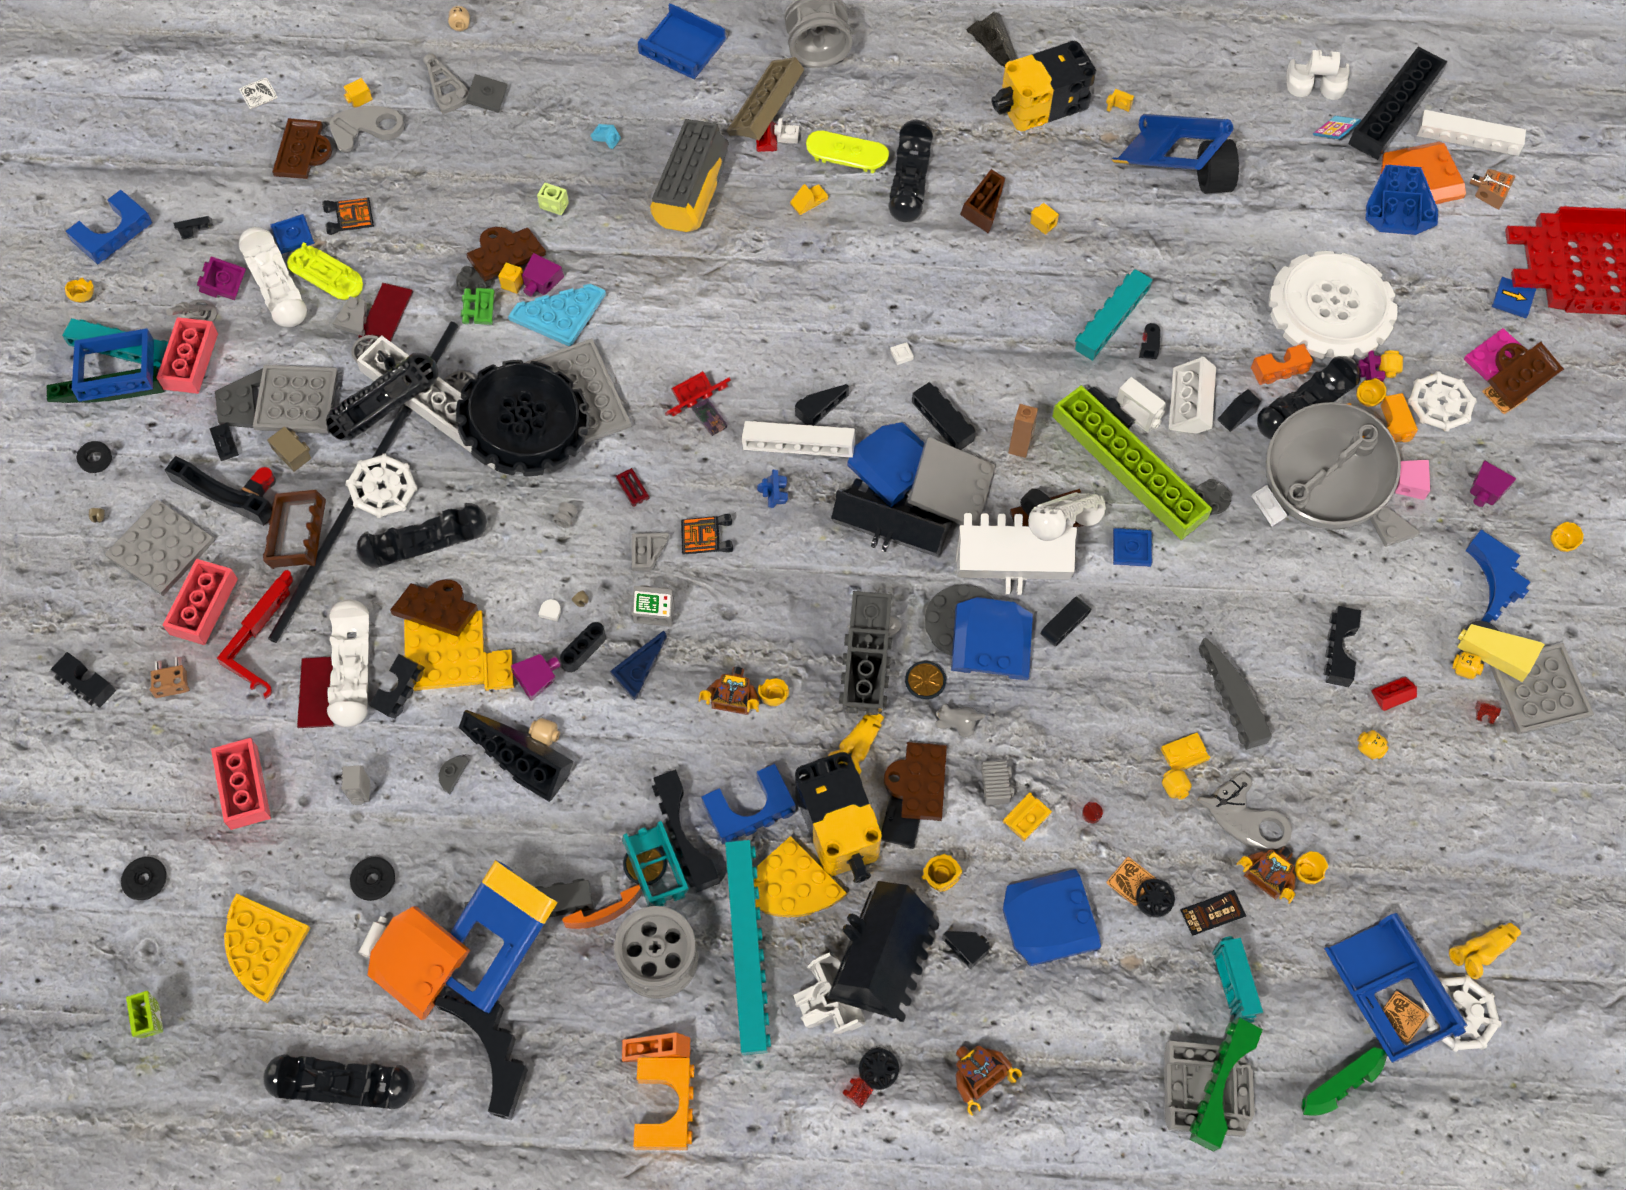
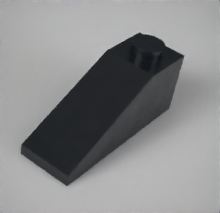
M845 384L807 395L795 404V416L805 425L814 426L849 396V386Z

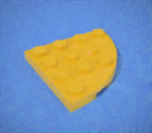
M791 836L757 866L758 879H754V887L758 886L759 899H755L756 907H760V911L765 914L787 918L808 916L832 907L847 896V893Z
M236 893L227 914L226 933H224L226 955L233 973L241 984L255 997L268 1004L309 932L310 927Z

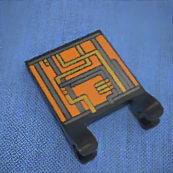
M369 198L337 202L325 200L322 202L325 213L336 210L338 224L333 222L325 224L328 235H333L339 231L374 227Z
M723 514L717 517L681 520L682 555L719 551L733 552L732 541L720 542L719 525L731 526V515Z

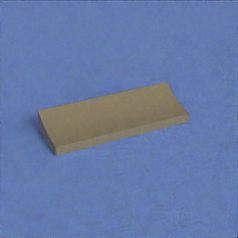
M796 57L771 61L726 130L729 136H744L760 140L804 71Z

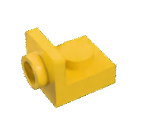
M1115 89L1113 94H1109L1106 100V104H1108L1107 111L1110 112L1112 107L1116 106L1129 112L1134 96Z

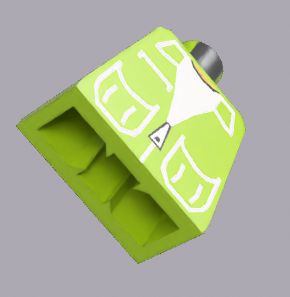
M148 990L126 997L132 1037L146 1038L163 1032L159 1003Z

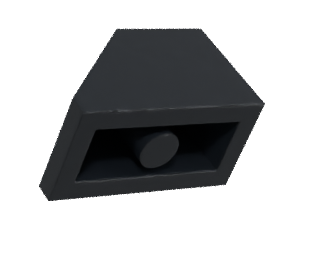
M1247 389L1232 401L1219 416L1218 421L1231 432L1257 412L1261 401Z
M945 931L942 936V940L970 969L980 962L990 950L988 940L982 935L979 936L976 932Z

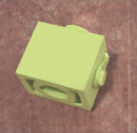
M545 182L537 194L539 207L558 215L563 214L569 203L566 189Z

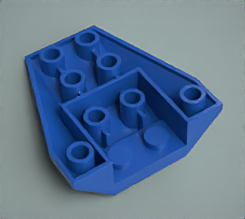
M1385 165L1366 204L1365 220L1379 232L1417 235L1437 226L1438 208L1422 168Z

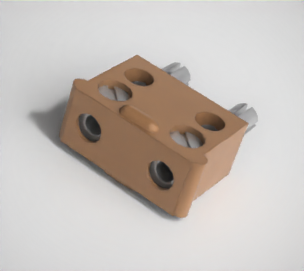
M181 657L175 658L174 667L162 669L161 661L155 662V670L151 671V688L149 689L155 698L190 691L187 684V671L182 665Z

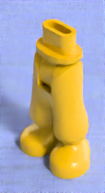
M879 713L878 715H864L850 734L839 744L840 749L830 752L828 756L840 752L852 754L851 758L860 775L861 768L859 762L864 761L882 726L881 722L884 717Z
M1510 922L1506 925L1501 924L1481 936L1469 939L1465 945L1452 947L1449 950V957L1457 966L1465 964L1467 974L1477 980L1483 975V965H1490L1500 954L1516 942L1517 937L1521 935V931Z

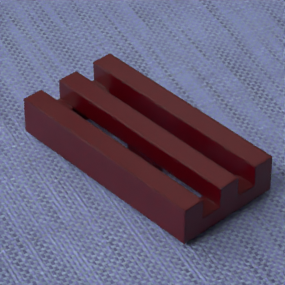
M632 468L616 475L617 482L633 507L637 503H643L645 499L646 501L649 500L648 493ZM630 474L632 476L633 480L635 481L636 485L641 491L642 496L638 494L637 490L635 489L634 485L632 484L627 475ZM622 477H624L625 481L627 482V484H628V486L630 487L631 491H632L633 494L635 495L636 499H634V498L632 497V495H631V493L629 492L628 488L626 487L625 483H624L623 480L621 479Z

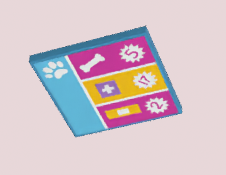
M1334 116L1317 129L1313 135L1340 139L1357 126L1361 119Z

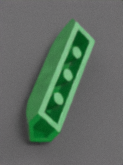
M1371 1048L1303 1098L1301 1105L1303 1115L1316 1116L1329 1113L1338 1108L1336 1099L1340 1101L1349 1094L1346 1091L1348 1088L1353 1086L1356 1089L1365 1082L1364 1079L1372 1083L1384 1068L1387 1059L1386 1052L1380 1048Z

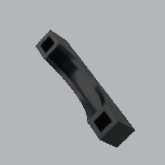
M177 456L165 468V472L172 482L264 526L272 515V506L268 500L254 493H246L226 486L208 476L190 462Z
M676 769L654 777L655 785H652V790L655 797H660L661 803H658L662 815H667L668 821H665L669 833H674L675 839H672L676 851L680 850L683 856L679 859L683 869L687 868L690 874L687 876L690 887H695L696 892H700L720 884L712 859L694 848L681 828L679 813L684 790Z

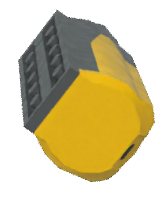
M685 119L650 205V212L653 218L662 227L683 232H690L700 228L724 169V160L728 151L729 142L721 135L718 124Z

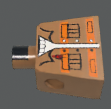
M1488 169L1484 177L1473 174L1469 184L1479 187L1475 194L1476 198L1499 210L1515 176Z

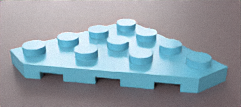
M592 284L583 285L584 288L564 290L554 296L549 297V295L535 298V301L519 302L513 308L508 318L516 324L564 345L571 346L605 297L606 291Z

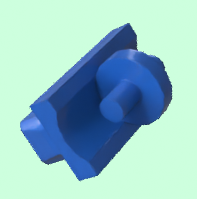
M773 469L772 475L768 476L767 479H762V483L757 485L758 492L763 493V497H768V508H774L776 504H785L787 502L788 493L779 491V488L784 489L786 487L787 477L778 475V470Z

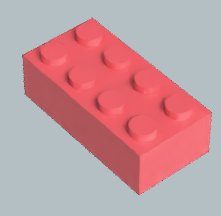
M177 317L157 375V380L163 390L199 394L218 336L212 321Z
M195 560L163 623V627L169 635L202 645L206 644L238 580L233 570L203 560Z
M252 738L211 748L224 823L230 830L271 819L258 746Z

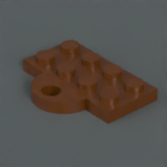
M288 118L272 171L274 176L308 179L311 166L321 165L331 157V144L326 137L320 135L323 127L321 121ZM321 149H327L323 153L319 152Z
M491 227L482 232L480 248L468 252L467 259L482 279L487 281L499 276L505 263L519 267L528 263L533 253L541 257L545 256L546 250L528 227L515 233L503 227ZM490 235H496L497 237H496V238H490L489 236H490Z
M1539 342L1530 350H1527L1520 344L1509 343L1497 352L1495 362L1500 372L1489 379L1488 383L1507 406L1512 409L1563 371L1564 368L1542 342ZM1505 351H1509L1512 358L1507 357Z
M439 580L432 583L428 588L410 583L390 611L393 616L459 637L477 612L478 607L477 604L464 601V593L459 583L453 580ZM448 588H453L451 591H445Z
M907 742L906 760L895 761L887 767L884 775V785L892 796L903 799L901 818L942 821L947 745ZM897 775L900 780L892 782L889 780V777Z

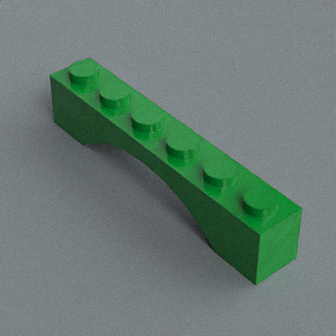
M1240 1017L1233 1022H1229L1225 1031L1227 1034L1226 1040L1221 1043L1218 1050L1220 1053L1219 1059L1214 1062L1211 1069L1213 1073L1212 1078L1208 1080L1204 1088L1206 1095L1197 1107L1198 1117L1190 1126L1189 1132H1191L1189 1140L1212 1152L1221 1149L1228 1129L1223 1110V1091L1226 1079L1238 1060L1257 1048L1263 1029Z

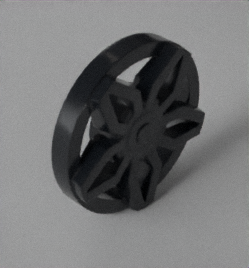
M1146 880L1136 891V904L1147 916L1154 918L1163 917L1174 906V892L1169 884L1162 880ZM1151 883H1156L1160 885H1158L1155 889L1154 885H1152ZM1146 885H1148L1152 890L1149 891ZM1161 887H1165L1163 892L1159 891ZM1143 888L1146 894L1139 897L1140 891ZM1167 890L1171 898H1169L1168 896H1163L1166 894ZM1166 899L1170 903H1164L1163 900ZM1142 905H1150L1151 912L1146 910ZM1161 906L1169 907L1166 911L1160 913ZM1154 907H1158L1157 913H1155Z
M881 1048L872 1049L861 1058L859 1075L863 1083L869 1088L884 1090L892 1086L897 1080L899 1064L896 1057L888 1050ZM874 1053H879V1055L877 1056V1060H875V1058L870 1055ZM882 1054H885L884 1061L880 1060ZM888 1056L893 1060L894 1064H886ZM866 1058L872 1060L873 1063L869 1064ZM863 1063L870 1068L864 1074L862 1071ZM888 1067L895 1068L896 1070L888 1071ZM871 1072L872 1076L865 1078ZM886 1074H895L893 1079L888 1083V1077L886 1076ZM875 1078H877L876 1081L878 1082V1084H879L880 1086L873 1085V1084H871V1083L868 1082V1081H871V1080H874ZM880 1078H885V1085L882 1084Z

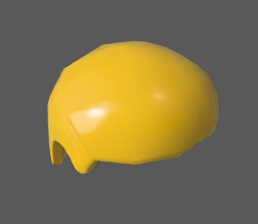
M80 278L79 280L67 282L65 293L70 300L84 303L93 296L94 286L91 280L87 282L84 278Z
M1377 378L1364 380L1356 390V397L1362 405L1373 407L1382 402L1386 396L1387 389L1385 384Z
M1564 522L1551 532V542L1561 552L1573 551L1583 543L1584 534L1575 523Z
M778 678L766 679L763 685L759 684L758 694L764 704L779 706L788 698L789 688L784 680Z
M1309 851L1297 859L1294 871L1300 881L1305 884L1314 885L1325 878L1324 875L1328 868V863L1319 852Z

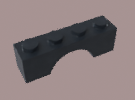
M1338 606L1335 612H1331L1329 623L1332 624V629L1329 630L1327 640L1330 641V647H1327L1325 655L1328 658V664H1325L1324 667L1326 683L1350 687L1354 681L1356 662L1345 654L1342 640L1346 637L1354 636L1360 628L1361 610Z

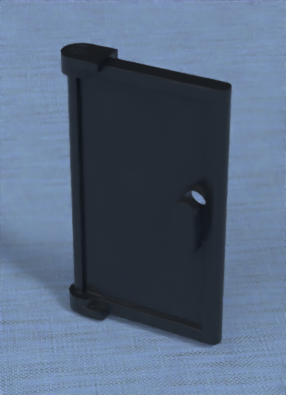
M890 795L881 830V841L914 849L921 819L901 818L903 799Z

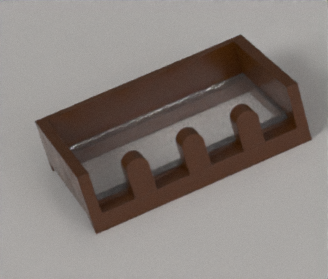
M317 490L275 494L274 502L272 503V515L269 520V531L266 537V548L263 553V561L272 569L298 565L315 566L326 499Z

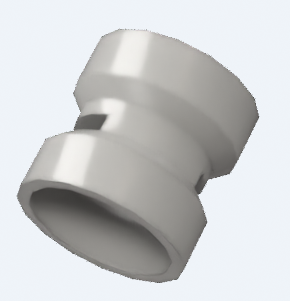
M561 502L558 507L559 512L555 514L553 521L558 526L570 528L572 517H575L578 510L569 503Z

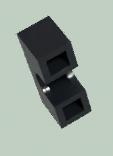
M68 652L50 669L55 674L53 678L61 685H64V683L69 685L68 689L75 695L80 693L84 696L82 699L90 706L95 704L101 708L116 691L110 682L96 672L88 680L81 681L82 676L88 669L81 661Z
M398 654L389 670L398 678L396 689L388 692L379 688L369 706L388 717L396 719L402 713L406 700L412 696L413 688L416 682L422 678L425 667L404 655Z

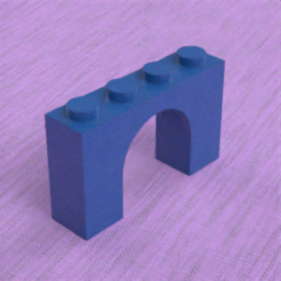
M119 190L107 199L112 210L122 218L120 225L115 230L105 234H97L89 230L80 221L66 230L71 242L97 265L152 224L148 213L122 190Z
M775 764L757 771V780L767 801L764 808L753 816H740L734 813L729 808L720 788L701 796L702 804L722 845L725 842L737 841L743 835H752L758 828L763 826L769 827L780 818L787 819L796 812V805Z

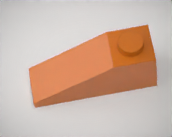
M676 1032L622 1040V1062H638V1058H690V1037Z

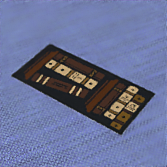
M1235 890L1180 909L1192 936L1246 917Z

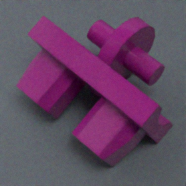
M1374 350L1368 352V356L1364 360L1358 361L1361 371L1360 377H1365V380L1377 378L1383 382L1385 371L1376 370L1381 364V356L1374 355Z

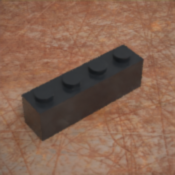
M928 382L912 393L911 403L950 446L962 450L974 442L976 433L974 427L964 420L963 415L952 407L951 402L941 395L940 390L936 386Z

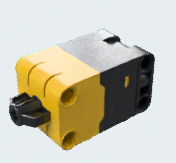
M1069 41L1009 61L1005 64L1002 89L991 99L992 106L999 115L1007 113L1015 128L1019 131H1026L1085 111L1090 105L1091 92L1089 88L1094 84L1096 68L1081 44L1077 41Z
M840 752L798 767L795 771V796L822 868L829 876H836L852 870L855 878L853 880L854 883L868 880L871 874L867 872L865 865L873 863L879 858L882 834L851 756L848 753Z

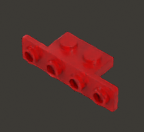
M704 371L676 385L671 390L679 405L665 412V415L671 414L673 417L682 412L681 408L685 406L690 408L697 404V399L702 397L705 400L713 395L712 391L716 389L721 391L727 388V383L731 381L730 377L711 386Z

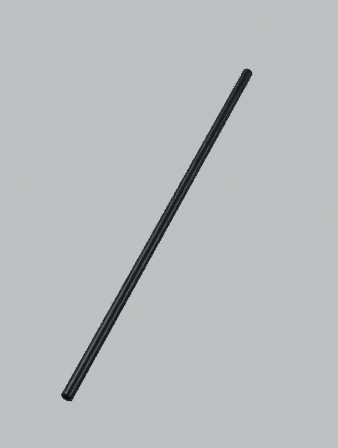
M451 321L430 356L436 364L458 328V324ZM403 404L373 457L380 456L388 450L411 410L407 405ZM379 464L369 466L368 468L369 470H372L373 468L378 467ZM363 473L361 478L359 479L360 482H362L364 477L366 476L365 473ZM362 488L357 489L359 497H361L363 493ZM351 495L318 550L315 566H309L269 635L268 640L277 643L353 511L354 506Z

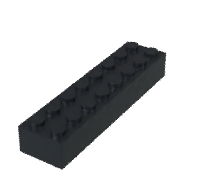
M1418 46L1355 128L1348 144L1378 160L1441 77L1448 61Z

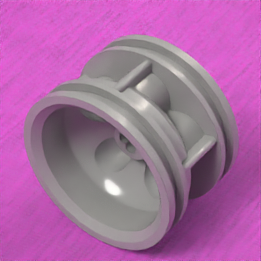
M793 0L787 7L784 20L786 31L789 35L790 54L792 58L796 57L802 66L824 68L840 62L848 55L852 48V36L847 24L848 15L843 0Z
M650 906L637 910L623 921L615 936L614 954L620 973L625 983L637 994L652 999L671 997L682 991L693 979L698 965V952L694 933L688 921L675 910L662 906ZM657 928L656 933L651 937H646L642 934L647 929ZM668 933H678L681 936L680 940L674 944L668 943L665 939ZM634 945H640L642 947L641 954L637 957H630L628 955L629 949ZM654 947H659L657 953H653ZM670 955H675L680 958L681 962L678 967L669 968L665 964L666 958ZM647 963H653L657 967L656 973L651 977H646L642 974V969Z

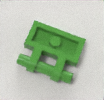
M476 288V295H471V289H464V295H462L463 310H461L463 324H469V318L474 317V324H493L494 289ZM475 302V310H470V303Z

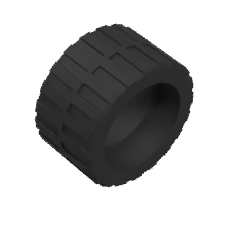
M1226 139L1202 169L1197 170L1199 187L1204 194L1233 192L1235 190L1239 176V156L1236 144L1232 139ZM1214 140L1201 142L1197 159Z

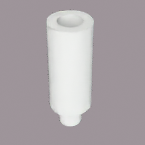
M380 916L378 922H373L358 952L360 955L370 959L372 949L387 928L385 924L388 919Z

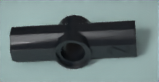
M1095 387L1087 390L1125 427L1130 429L1134 424V419L1121 409L1117 400L1114 398L1108 399Z

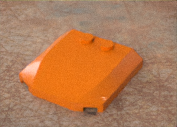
M1438 141L1385 152L1382 156L1381 174L1385 165L1421 167L1436 204L1463 199L1466 195L1465 183L1445 143Z
M413 906L393 917L370 954L367 976L420 1020H425L433 1009L436 1002L435 999L454 970L461 966L471 950L417 906Z

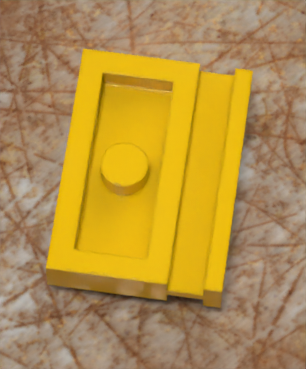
M512 650L492 651V653L483 652L485 690L514 688V674L511 671V665H513Z
M1198 733L1161 747V751L1171 769L1183 771L1210 759Z
M1029 792L1003 819V823L1009 826V829L1025 842L1051 815L1052 811Z

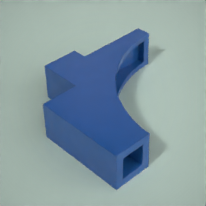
M1480 530L1465 551L1477 561L1486 576L1489 586V604L1481 621L1490 623L1492 619L1496 622L1502 614V611H1500L1502 606L1506 608L1510 602L1515 603L1518 598L1523 599L1529 591L1526 587L1530 584V581L1514 571L1519 565L1516 561L1521 555L1483 530Z

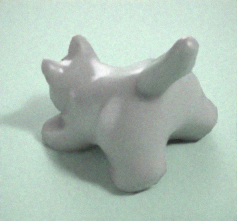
M943 704L936 712L940 720L936 721L935 725L940 729L956 728L960 736L969 737L974 733L973 728L976 720H982L986 715L984 713H977L976 710L970 707L959 709Z

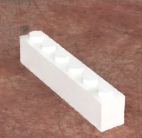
M1424 110L1419 120L1417 136L1519 156L1524 147L1526 129Z
M745 421L742 444L743 450L853 458L855 429Z

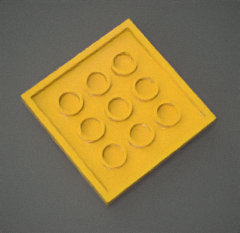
M482 610L474 614L459 637L404 619L405 656L425 667L422 678L416 682L413 688L414 691L484 684Z

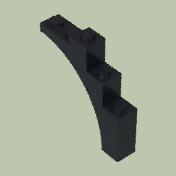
M445 995L444 998L437 996L435 1006L438 1010L450 1013L469 1025L477 1033L485 1046L492 1071V1093L488 1112L492 1116L512 1121L528 1069L521 1060L511 1059L509 1061L516 1039L510 1030L500 1028L497 1031L504 1011L502 1005L499 1004L500 1001L497 1000L490 1013H487L470 1001L460 1003L452 996Z

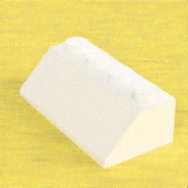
M1205 357L1173 367L1169 429L1172 431L1197 434L1212 429L1216 367Z

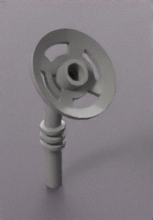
M203 299L194 300L190 303L181 302L175 307L166 310L169 316L179 313L181 318L214 322L217 317V310L214 304ZM197 303L207 304V306L204 307L203 305H197ZM209 311H211L210 317L207 320H205L209 315Z

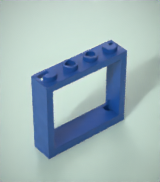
M148 328L74 341L72 391L79 402L153 389L154 339ZM142 345L141 373L83 382L86 354Z

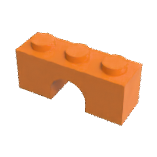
M1301 344L1287 348L1283 358L1285 363L1276 361L1271 353L1254 358L1251 369L1259 385L1271 384L1282 378L1288 379L1293 375L1308 372L1313 360L1306 346Z

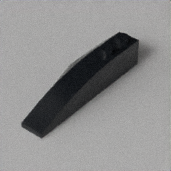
M465 710L459 729L476 745L480 744L489 757H494L500 763L499 766L503 770L511 773L513 780L548 802L554 798L567 780L574 761L542 742L505 724Z

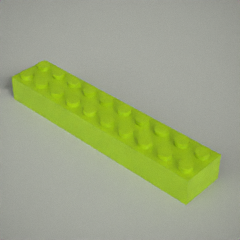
M1082 385L1054 406L1052 417L1180 540H1183L1209 518L1212 508Z

